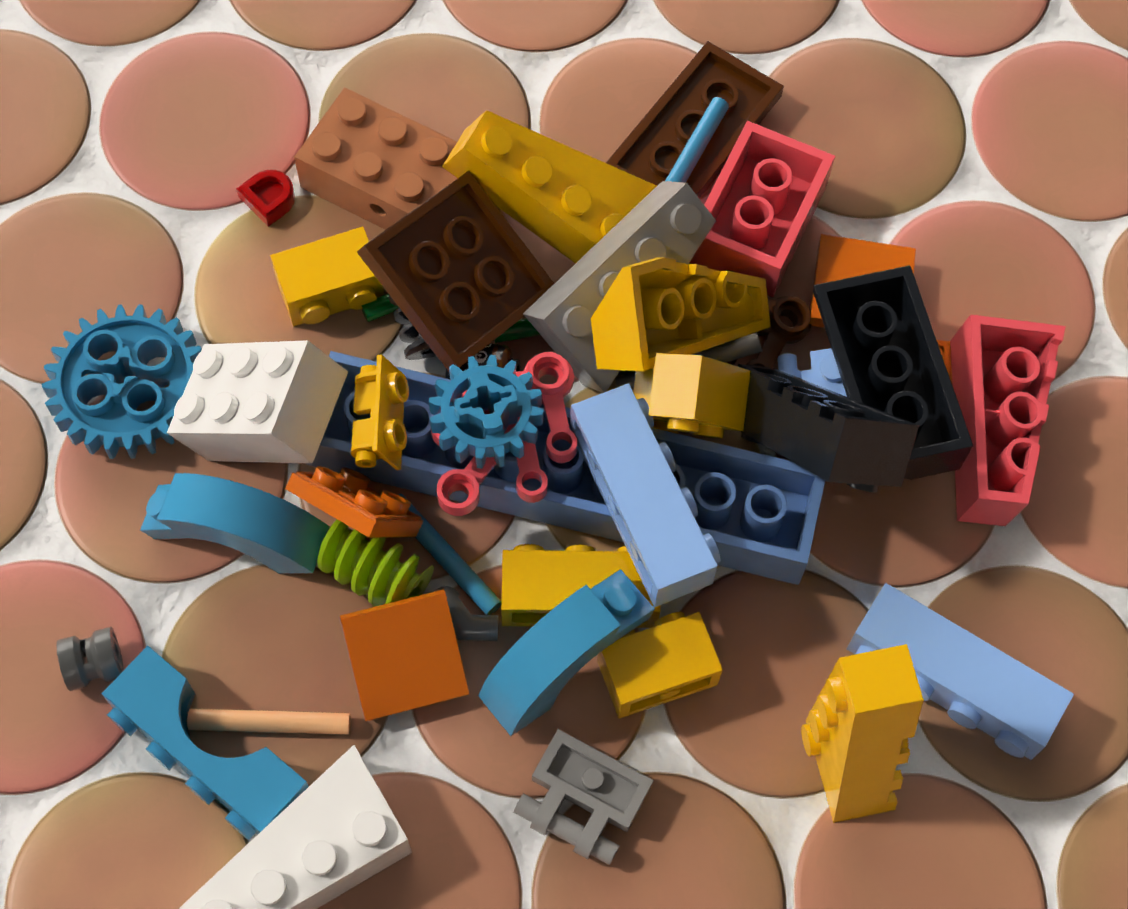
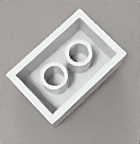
M308 340L204 344L194 361L193 372L184 393L175 406L174 416L167 434L208 461L313 463L348 371Z

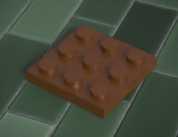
M467 171L357 251L361 259L448 371L452 364L460 368L468 361V357L475 356L523 318V313L555 284L470 171Z

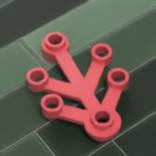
M543 352L530 359L523 371L516 372V376L519 377L530 372L533 376V387L531 389H541L542 403L550 433L546 438V453L554 462L566 463L571 461L577 453V437L569 428L563 399L570 393L573 387L574 372L570 363L561 355L554 352ZM544 375H552L557 379V382L554 384H543L539 379ZM467 390L461 394L462 397H464ZM485 410L484 414H490L489 410ZM517 423L509 425L504 434L509 432ZM431 430L433 441L440 446V433H432ZM563 439L568 441L571 447L568 450L559 451L552 444L557 440ZM522 441L524 444V456L520 459L516 457L519 469L516 479V491L522 500L535 503L546 496L548 478L545 472L540 469L536 445ZM474 456L465 469L449 470L440 477L437 483V498L440 507L446 513L453 516H463L469 514L477 507L480 499L479 486L497 464L494 457H486V462L481 469L477 468ZM528 479H536L542 485L535 491H529L522 484ZM455 491H463L468 495V498L462 503H454L449 499V496Z

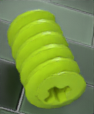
M337 519L334 521L321 543L317 565L325 574L334 572V579L342 585L351 582V590L358 596L368 593V602L375 607L423 595L433 575L434 567L432 565L419 575L416 573L420 561L418 555H412L404 563L399 561L403 550L401 544L397 543L385 552L382 549L386 537L372 538L368 541L366 540L367 536L355 529L351 530L348 525Z

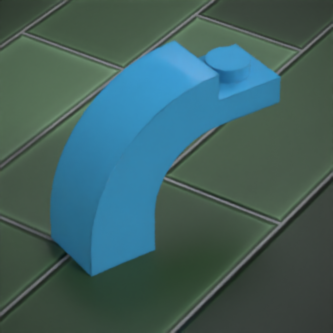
M175 473L171 484L158 485L155 493L150 497L146 507L147 514L140 531L153 539L192 538L215 542L249 555L278 574L314 572L321 543L330 526L284 499L245 484L207 475Z
M621 569L591 589L586 584L541 618L507 651L485 680L478 695L508 734L510 736L514 735L549 711L563 687L585 664L615 641L647 621L655 608Z

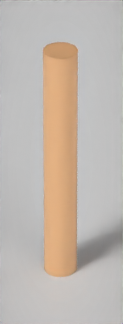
M189 709L187 727L188 730L349 735L351 714Z

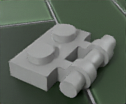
M558 729L532 775L533 782L549 791L542 803L523 793L513 813L532 822L530 828L545 836L547 832H550L574 845L573 852L589 859L592 855L610 865L620 846L601 836L603 830L609 822L628 832L654 780ZM565 799L592 813L585 827L558 812Z

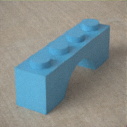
M149 646L101 693L113 708L107 716L130 737L138 730L149 739L151 743L146 748L147 752L167 770L170 771L177 764L191 777L185 782V785L202 801L210 805L216 798L228 808L230 813L225 817V820L248 840L255 833L258 835L309 787L306 780L267 747L252 754L236 758L214 756L198 748L191 741L187 727L188 712L195 697V692L188 680Z

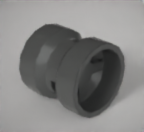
M112 626L95 630L89 638L79 639L76 636L57 640L59 666L64 683L69 691L85 688L91 680L98 678L106 682L115 680L124 671L119 643Z

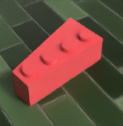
M970 314L951 339L952 386L973 444L961 468L955 470L957 521L1006 526L1029 504L1041 447L1038 444L1042 425L1047 419L1049 389L1051 382L1055 379L1058 361H1056L1058 346L1063 341L1066 326Z

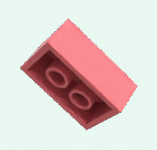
M747 121L704 204L716 222L689 263L707 266L709 269L719 271L730 270L736 273L766 279L767 295L774 297L827 187L835 155Z

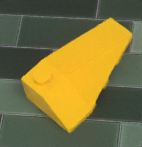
M657 257L623 267L591 317L597 369L646 371L654 368L656 353L692 355L771 327L766 279L731 271L709 269L707 266L676 262L677 260L666 257Z

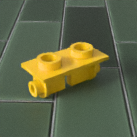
M382 354L377 355V366L364 365L361 367L360 373L355 376L353 412L358 416L370 414V418L353 421L350 454L355 458V464L362 468H372L376 466L377 459H383L395 470H401L402 450L405 449L407 444V434L403 419L404 402L409 397V386L405 375Z

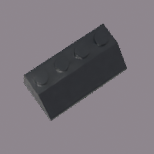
M911 266L814 285L813 293L847 397L919 425L904 479L913 480L959 470L970 453L973 444Z

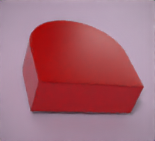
M277 170L261 171L236 188L238 197L268 227L288 213L295 202L294 188L290 178Z

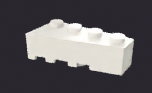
M355 745L344 753L179 909H318L411 854L412 851L408 838Z

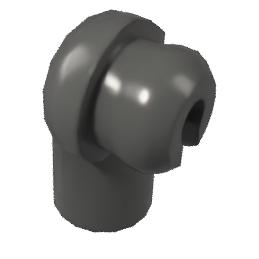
M442 586L435 590L444 589L446 592L457 640L498 641V615H472L459 599V593L456 589L450 586Z

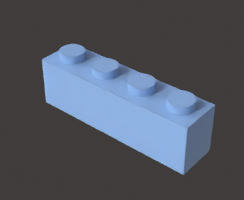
M628 383L572 404L570 429L577 437V444L653 606L657 607L713 584L718 567L717 564L720 563L721 559L713 537L709 533L702 534L695 520V517L698 516V510L691 492L687 487L680 489L672 473L676 470V466L668 445L665 442L658 444L651 430L654 427L653 416H648L649 406L644 398L637 400Z
M887 583L882 587L846 648L854 654H860L907 644L924 701L930 699L947 709L948 716L959 725L969 729H976L977 727L995 738V744L1001 750L1018 758L1025 756L1032 760L1046 747L1074 695L1057 683Z

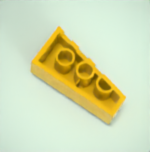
M488 110L464 130L442 166L457 178L470 171L498 208L574 263H577L657 187V185Z
M907 644L840 657L828 679H826V683L817 696L812 709L809 711L805 720L806 724L801 726L805 751L809 757H816L833 823L896 810L898 801L893 790L901 789L904 779L901 770H896V766L908 763L910 755L908 738L915 736L924 701Z

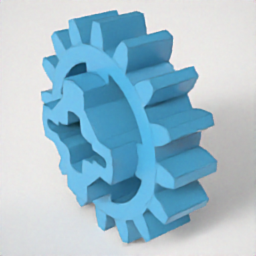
M490 355L487 364L484 366H479L474 356L468 357V369L465 371L452 364L449 367L451 381L437 379L435 388L438 396L429 398V410L434 415L430 418L432 433H441L439 436L440 448L444 451L456 446L455 455L457 462L462 463L468 455L475 456L477 468L481 469L486 462V457H494L499 467L505 466V453L511 452L519 459L524 456V444L522 441L535 444L538 440V429L535 426L543 425V409L539 408L542 405L541 389H531L533 387L532 374L528 372L517 377L516 362L513 360L508 362L504 368L497 367L496 355ZM467 390L464 397L458 398L464 391ZM488 408L490 414H484L483 409ZM517 423L509 432L504 434L509 425Z

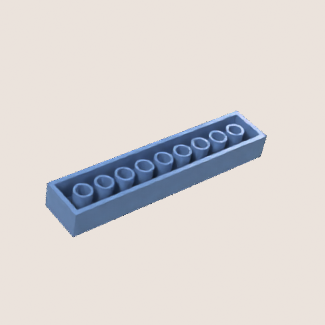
M330 351L329 357L346 369L348 374L313 463H306V465L313 467L322 466L340 473L342 467H346L362 473L371 481L437 497V483L440 477L449 470L465 469L474 457L473 455H468L462 463L456 461V446L443 451L432 439L430 418L434 415L429 410V398L438 396L435 388L437 379L448 382L451 380L396 367L405 375L409 386V397L404 402L403 419L407 434V444L405 449L402 450L401 470H395L383 459H377L376 466L372 468H362L355 464V458L350 454L353 421L370 418V414L358 416L353 412L355 376L360 373L362 366H377V362ZM542 403L539 408L543 409V425L535 426L538 429V440L535 445L540 469L545 472L548 478L546 496L535 503L526 502L518 496L516 491V479L519 474L517 459L511 452L505 453V466L499 467L496 464L479 486L480 499L477 507L623 542L578 444L577 453L569 462L557 463L548 457L546 453V438L550 433ZM565 407L570 428L571 408ZM651 428L658 444L665 442L673 455L676 470L672 473L680 489L687 487L695 500L698 510V516L695 517V520L702 534L709 533L717 545L721 559L717 565L799 585L808 564L825 480L790 460ZM563 439L557 440L552 444L559 451H565L571 447V444ZM528 479L522 485L529 491H535L542 484L536 479ZM455 491L449 496L450 500L461 503L468 498V495L463 491Z

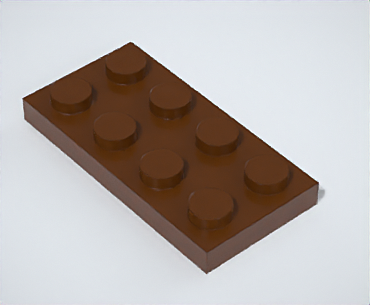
M707 41L606 163L658 186L662 181L666 180L712 99L720 97L729 104V108L686 181L700 199L721 173L746 122L750 121L759 125L782 97L784 85Z

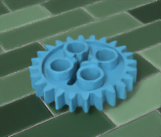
M122 304L117 306L115 317L108 318L106 313L99 309L97 310L98 323L91 325L87 320L79 319V325L82 329L79 335L64 331L63 335L68 343V347L51 348V352L58 363L44 365V370L51 380L42 383L45 394L50 398L45 402L46 407L52 416H56L53 420L61 432L68 430L67 435L74 445L85 440L84 444L90 454L97 452L104 444V449L109 459L115 458L120 447H125L130 458L135 459L138 445L145 444L148 451L154 454L156 453L155 440L160 437L169 444H174V438L167 434V431L174 416L175 406L182 397L193 372L194 361L202 350L201 346H195L197 343L191 330L183 332L181 322L177 317L166 324V318L161 309L156 310L148 318L141 304L137 306L133 316H127ZM107 352H116L114 356L107 360H98ZM156 357H165V360L160 364L147 366L150 360ZM96 396H106L99 404L87 405ZM155 401V404L150 409L136 411L141 403Z

